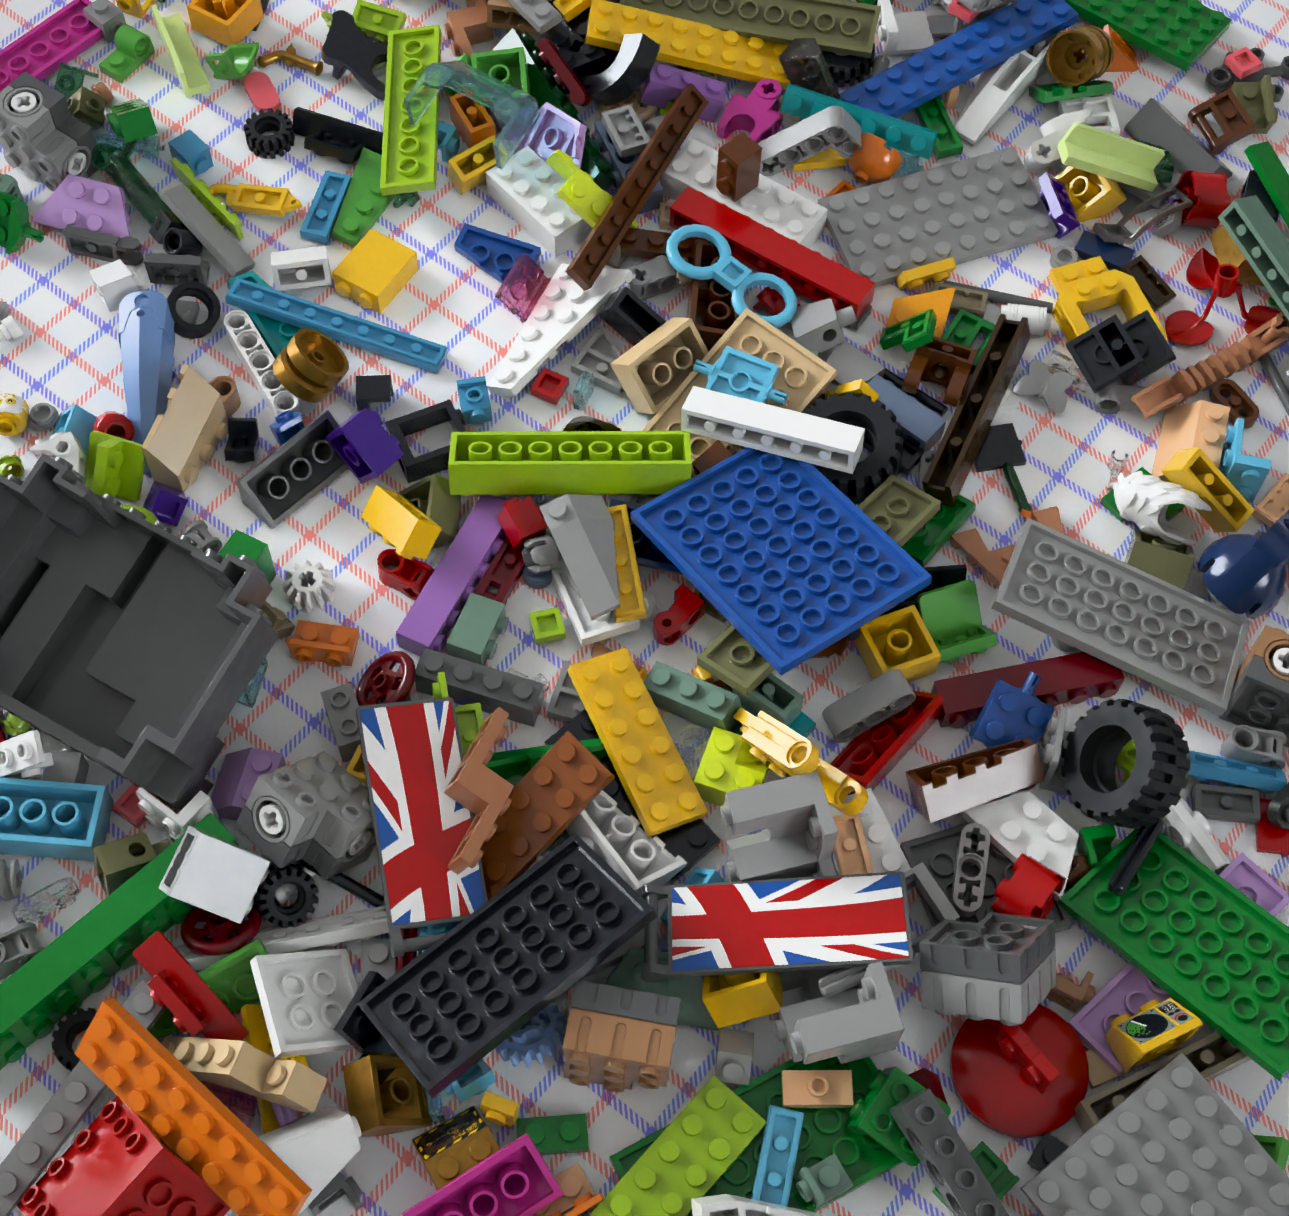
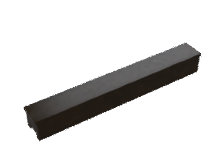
M1000 314L922 481L924 492L940 500L941 505L950 507L955 505L1031 338L1028 318L1022 317L1019 322L1007 320L1005 314Z

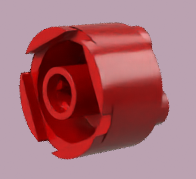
M1185 171L1181 175L1176 188L1193 201L1191 207L1183 209L1181 225L1207 228L1218 227L1220 220L1217 217L1231 204V196L1227 195L1226 174ZM1179 198V200L1174 199L1173 203H1183L1184 201Z
M1022 853L1012 868L1015 873L1011 879L1004 878L998 885L994 893L997 898L992 905V910L995 913L1045 919L1055 904L1053 902L1055 898L1053 892L1061 893L1066 878L1033 857H1028Z

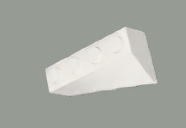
M602 790L566 828V831L570 836L576 833L577 835L591 838L596 844V853L640 896L641 887L644 884H666L686 866L687 862L679 855L675 858L664 848L666 844L657 836L648 838L645 831L639 827L640 822L634 816L625 815L616 807L617 802Z

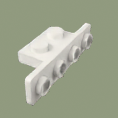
M38 730L29 731L0 742V777L33 778L42 775L41 769L54 765L52 753H43Z

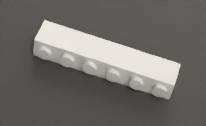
M696 386L692 387L681 409V431L853 474L863 450L865 428Z

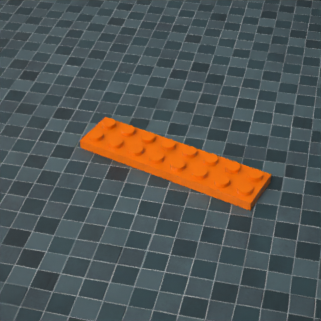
M113 997L104 1000L74 1054L134 1113L144 1120L170 1149L193 1168L238 1216H297L311 1194L312 1189Z

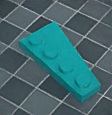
M253 271L227 279L229 290L237 277L273 289ZM242 309L249 315L275 359L287 347V344L297 331L302 329Z

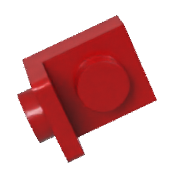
M766 286L756 296L759 301L752 307L755 311L763 307L770 316H774L785 309V302L777 290Z

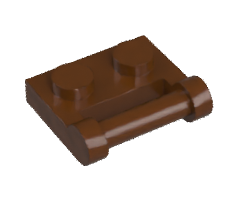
M1230 88L1194 107L1187 115L1192 123H1196L1209 143V150L1214 155L1220 154L1227 146L1256 131L1255 124ZM1212 114L1224 135L1217 137L1205 119V115Z

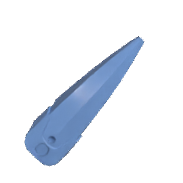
M150 290L130 293L119 304L118 336L121 349L128 418L134 427L133 442L142 445L157 415L165 414L167 410V395L170 392L175 363L173 355L175 348V322L169 309V303L162 293ZM145 461L144 474H149L151 472L147 461Z

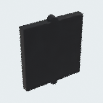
M1013 423L990 426L974 461L977 473L1002 469L1005 462L1010 463L1013 467L1026 464L1021 448L1022 441L1018 440Z

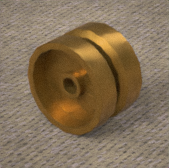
M304 328L297 331L287 344V347L273 361V370L279 382L294 396L306 402L319 403L325 400L335 385L345 376L349 370V362L341 348L328 336L317 330Z

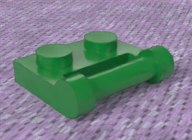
M960 308L941 338L971 348L979 333L986 335L984 342L978 349L971 375L976 368L995 324Z

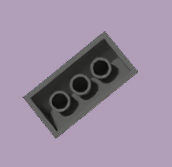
M1150 98L1124 127V131L1134 141L1164 150L1165 156L1158 165L1174 174H1183L1185 171L1224 173L1227 175V179L1232 177L1233 172L1164 105L1153 98Z
M329 410L319 415L236 481L243 504L270 529H274L348 469L347 465L324 438L339 426Z

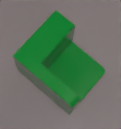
M1104 824L1081 828L1076 844L1078 854L1087 856L1088 864H1090L1091 868L1097 866L1112 850L1111 843L1116 837L1114 825Z

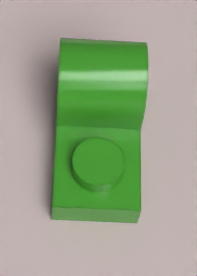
M128 24L122 25L115 34L116 50L99 64L101 73L119 83H122L155 53L150 37Z

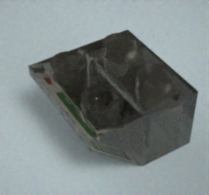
M795 38L778 57L790 84L840 99L841 97L816 39Z

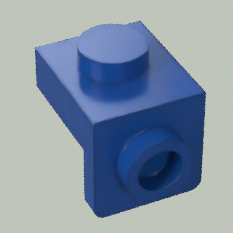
M291 410L276 416V422L269 425L280 446L305 427L302 422L304 420L303 415L298 412H291Z

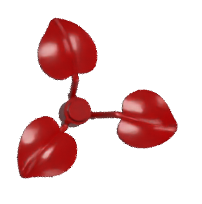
M1201 248L1191 259L1187 267L1186 280L1191 286L1199 290L1212 287V295L1201 317L1188 310L1174 312L1166 320L1165 332L1170 341L1182 346H1197L1207 342L1211 338L1214 328L1204 320L1208 317L1216 297L1228 298L1234 292L1237 295L1242 318L1247 320L1244 324V329L1248 334L1277 316L1280 312L1271 307L1258 305L1251 307L1247 313L1241 292L1242 285L1237 284L1240 273L1239 269L1232 264L1219 265L1216 257L1211 255L1205 248Z

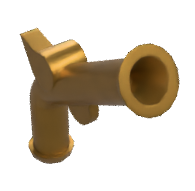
M292 43L286 48V51L276 50L259 56L257 59L258 65L262 68H266V66L278 61H284L286 66L291 67L295 65L312 71L316 76H319L323 71L322 61L315 62L297 55Z

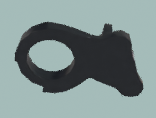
M343 10L334 12L332 14L331 27L321 49L322 60L324 63L333 66L332 76L335 79H340L348 69L368 92L376 98L385 101L386 84L379 81L373 75L372 68L379 63L387 62L388 43L370 42L356 26L354 17Z

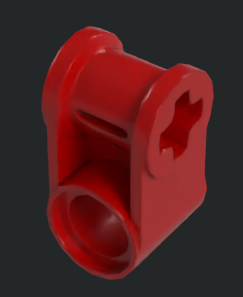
M396 549L382 551L377 558L381 583L416 601L433 574L434 568L414 558L412 560L406 559L395 552ZM389 566H396V567H397V568L394 569V570H388V569H386V568L389 567Z

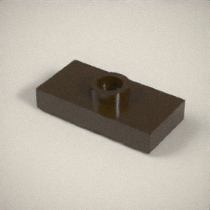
M1139 255L1119 270L1134 277L1154 313L1176 297L1175 292L1142 255Z

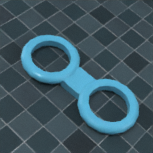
M699 224L685 225L673 231L667 240L666 255L669 263L679 273L688 278L697 280L714 279L732 293V305L738 316L746 307L748 308L743 299L744 292L752 286L758 285L769 286L777 290L785 302V309L778 315L762 316L757 314L774 327L780 328L790 322L797 311V298L789 284L774 274L763 272L752 274L749 268L731 256L728 241L717 230ZM686 238H704L717 247L720 257L711 266H693L680 256L678 245Z

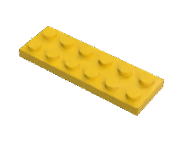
M625 647L570 665L567 672L601 742L604 744V748L647 837L649 838L705 817L708 810L627 648Z

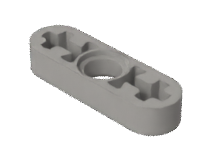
M979 823L966 825L958 840L950 903L961 917L974 916L979 911L983 902L991 837L988 829ZM971 834H976L977 840H979L975 853H969L972 844L971 839H969ZM967 862L974 863L979 868L980 873L976 877H968L963 873L961 866ZM966 886L972 887L969 899L973 902H971L969 907L964 906V901L962 900Z

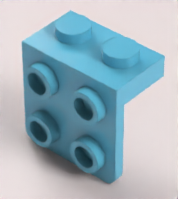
M1238 417L1234 426L1229 425L1227 429L1219 470L1247 501L1253 502L1271 469V460L1241 454L1244 418Z

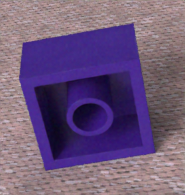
M368 407L350 416L324 437L361 484L378 477L405 455L401 450L402 446L399 440L394 435L388 434L382 426L383 421L375 411H370Z

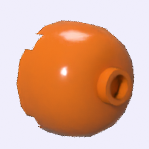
M866 132L861 133L862 150H857V144L854 143L853 157L848 158V164L854 173V178L862 184H876L890 180L903 162L901 155L894 147L891 151L884 147L886 141L882 138Z

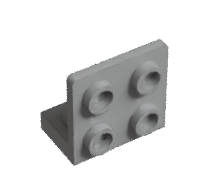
M1061 706L1057 716H1051L1048 730L1045 729L1043 733L1041 748H1045L1043 757H1040L1045 780L1040 782L1039 788L1069 795L1063 784L1066 782V778L1061 775V766H1064L1062 752L1063 748H1067L1069 742L1066 740L1069 731L1064 730L1068 708Z

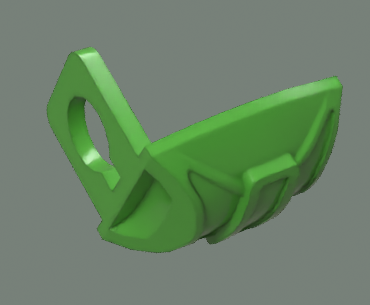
M259 43L229 44L224 53L206 54L205 60L214 72L213 77L220 80H243L255 65L254 60L258 53Z

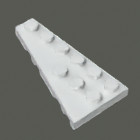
M560 264L487 385L491 394L515 397L538 374L537 368L546 359L551 361L558 354L556 349L564 341L569 343L598 314L597 309L623 283L629 284L634 279L632 271L629 269L604 267L592 287L584 291L565 272L570 264Z

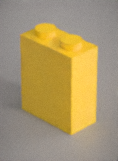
M370 229L333 270L332 276L335 290L341 296L349 297L359 302L362 307L372 309L381 314L419 270L417 252Z

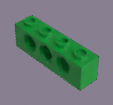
M140 98L109 106L111 113L106 114L110 128L117 135V138L121 137L125 143L158 134L150 108Z

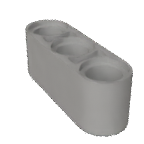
M893 669L830 704L823 710L822 716L835 741L843 743L904 710L915 701L916 695L900 669Z

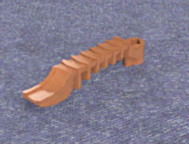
M1280 312L1277 316L1246 335L1240 342H1234L1228 349L1223 348L1216 355H1210L1205 361L1201 360L1195 366L1190 365L1185 370L1180 369L1172 378L1166 376L1141 390L1131 398L1132 402H1135L1144 414L1145 420L1164 409L1173 408L1178 403L1185 402L1189 397H1194L1200 391L1207 390L1217 380L1231 377L1235 372H1240L1246 366L1253 365L1268 353L1284 345L1289 340L1288 319L1283 312Z

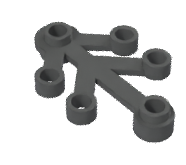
M1252 48L1250 51L1263 61L1264 51L1260 48ZM1289 56L1283 58L1280 66L1262 68L1242 79H1239L1234 73L1230 74L1231 70L1223 61L1221 67L1214 68L1207 74L1205 83L1211 90L1223 92L1229 88L1231 89L1234 82H1261L1264 75H1271V77L1281 76L1289 80ZM1275 85L1276 94L1273 99L1274 102H1279L1284 94V89L1280 85Z

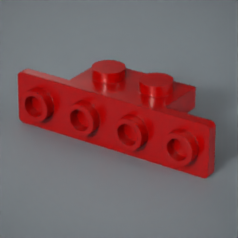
M161 931L153 933L133 951V956L152 977L146 983L152 989L149 991L150 996L160 1007L166 1005L173 1013L174 1017L172 1020L180 1031L185 1034L189 1032L192 1036L200 1032L205 1038L242 1041L248 1036L249 1031Z

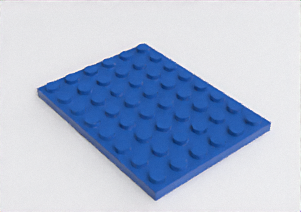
M748 447L631 512V521L781 676L926 588L932 581V575L811 463Z

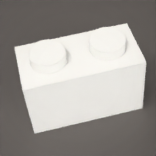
M326 246L271 252V268L275 290L284 291L332 284Z
M121 259L89 271L97 293L109 312L118 310L119 304L125 296L143 289L137 274H134L131 266L126 267Z

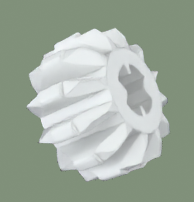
M307 559L303 567L295 563V572L286 571V581L283 582L282 588L286 593V601L289 604H294L295 609L300 611L306 607L307 611L311 614L315 606L323 610V601L332 602V592L336 589L335 581L332 580V572L329 569H324L320 562L312 566L311 562Z

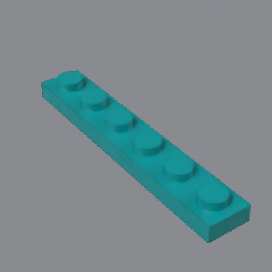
M788 84L780 110L782 112L806 119L827 107L840 106L861 126V133L866 132L882 138L886 141V146L894 147L895 149L925 159L931 158L938 131L793 84Z

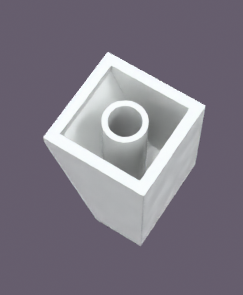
M329 1106L258 1137L312 1189L311 1194L297 1216L304 1211L361 1149L358 1137L362 1133L355 1116H350V1114Z

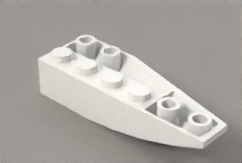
M1062 31L981 73L954 126L959 137L973 145L980 140L1023 95L1029 86L1048 68L1046 56L1049 45L1055 37L1063 33Z

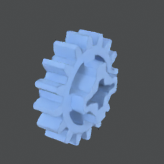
M555 1003L550 1006L548 1005L537 1016L530 1019L496 1047V1051L500 1053L504 1062L510 1060L514 1067L519 1065L521 1061H524L526 1068H529L533 1060H537L541 1065L544 1063L543 1056L549 1055L554 1057L556 1055L554 1047L563 1046L562 1037H565L566 1032L565 1025L567 1023L562 1011L559 1012Z

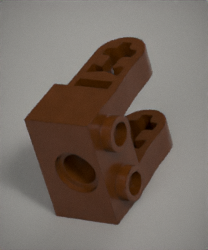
M934 336L933 342L916 349L907 370L902 390L916 394L922 381L942 385L947 388L943 404L957 408L969 380L978 350Z

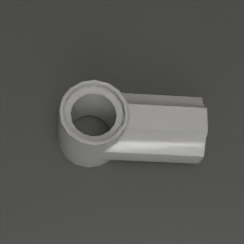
M1118 379L1096 392L1095 409L1102 414H1114L1120 410L1141 412L1136 403L1132 402L1131 398L1146 387L1125 385Z

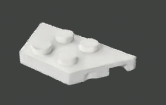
M1031 791L984 803L964 811L962 817L969 823H979L985 826L990 833V842L1014 864L1023 853L1064 876L1066 881L1061 893L1053 892L1055 895L1054 899L1057 902L1064 894L1079 834Z

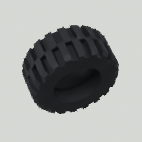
M846 392L844 396H838L837 393L828 395L826 400L819 398L813 402V408L808 406L801 412L865 428L864 438L873 445L874 451L869 457L856 464L853 474L812 464L856 506L857 503H862L891 475L897 477L901 473L903 459L902 428L900 423L896 422V416L892 410L888 409L886 411V405L881 401L876 400L873 402L871 401V396L862 394L861 397L854 396V392Z
M1110 699L1100 703V706L1095 705L1086 711V717L1081 716L1074 724L1076 726L1073 732L1070 731L1066 738L1069 741L1067 748H1063L1062 752L1064 766H1061V775L1066 778V782L1063 784L1067 794L1072 795L1070 797L1071 802L1088 818L1111 825L1139 829L1142 826L1148 827L1158 821L1157 818L1163 819L1171 812L1169 809L1171 805H1177L1181 799L1180 791L1182 788L1185 789L1188 783V779H1185L1187 770L1190 771L1191 761L1187 759V753H1190L1188 742L1182 740L1185 737L1184 732L1167 713L1127 699H1117L1116 701ZM1133 739L1136 751L1134 768L1128 780L1118 788L1114 774L1116 760L1122 748Z

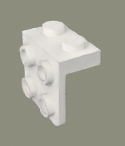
M890 0L877 1V6H881L877 28L878 38L882 43L885 56L917 53L934 45L925 12L894 13Z
M139 787L135 792L140 800L137 805L147 814L145 816L146 821L157 830H160L162 827L170 833L169 838L173 842L185 834L189 825L195 826L209 813H212L221 822L211 798L201 790L178 814L142 787Z

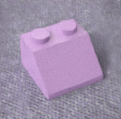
M253 747L226 754L211 795V800L219 817L237 821L258 776L265 773L269 774L273 770L286 766L283 754Z

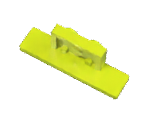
M557 149L546 160L566 180L556 194L593 228L613 197L608 192L603 191L588 173L583 172L568 154ZM634 220L630 227L636 228L638 223Z

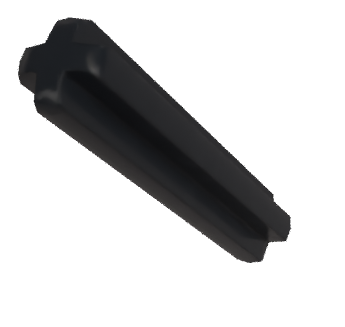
M1157 818L1158 821L1155 824L1140 828L1108 881L1107 889L1117 896L1125 893L1163 829L1164 821L1161 818Z

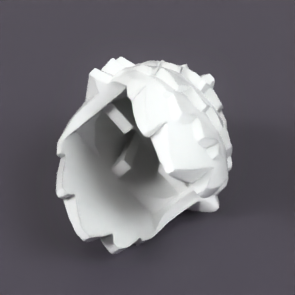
M1142 471L1134 472L1127 477L1124 473H1120L1118 482L1113 483L1114 498L1117 509L1120 512L1119 515L1123 519L1136 523L1141 532L1156 537L1159 536L1165 542L1176 545L1197 543L1190 536L1171 527L1166 520V511L1169 504L1180 503L1211 512V507L1197 493L1182 488L1180 484L1162 481L1160 477L1143 475Z

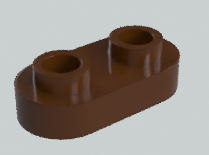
M1219 379L1213 384L1209 393L1212 403L1230 407L1228 421L1234 426L1238 417L1244 418V429L1252 427L1259 416V408L1236 382L1230 379Z

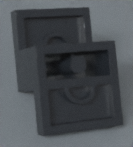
M1148 310L1124 324L1120 322L1115 314L1065 344L1094 394L1118 379H1121L1125 385H1133L1177 359Z

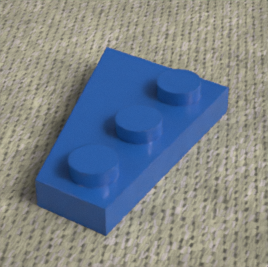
M466 223L454 243L456 252L519 296H521L541 255V247Z

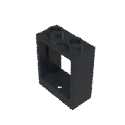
M451 400L385 422L388 434L394 435L402 446L401 450L405 455L398 460V463L408 483L448 469L450 445L414 458L405 436L447 421L450 422L454 432H466L463 426L465 425L463 414L460 409L455 410Z

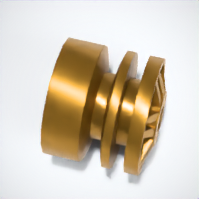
M1084 25L1060 33L1051 41L1047 50L1046 63L1049 73L1057 82L1064 86L1084 84L1101 77L1108 71L1113 61L1114 47L1108 34L1097 26Z

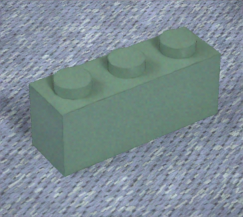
M658 661L655 662L644 680V684L655 706L709 730H713L715 726L733 732L738 724V721L733 716L740 707H743L739 696L733 692Z

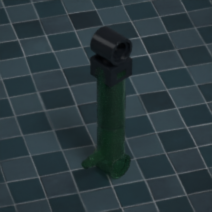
M138 140L125 143L123 148L103 143L96 145L91 157L94 168L104 171L116 186L124 189L125 197L150 225L151 228L148 232L158 244H163L165 252L169 255L198 256L202 250V243L161 200V196L132 164L130 157L136 149L135 146Z

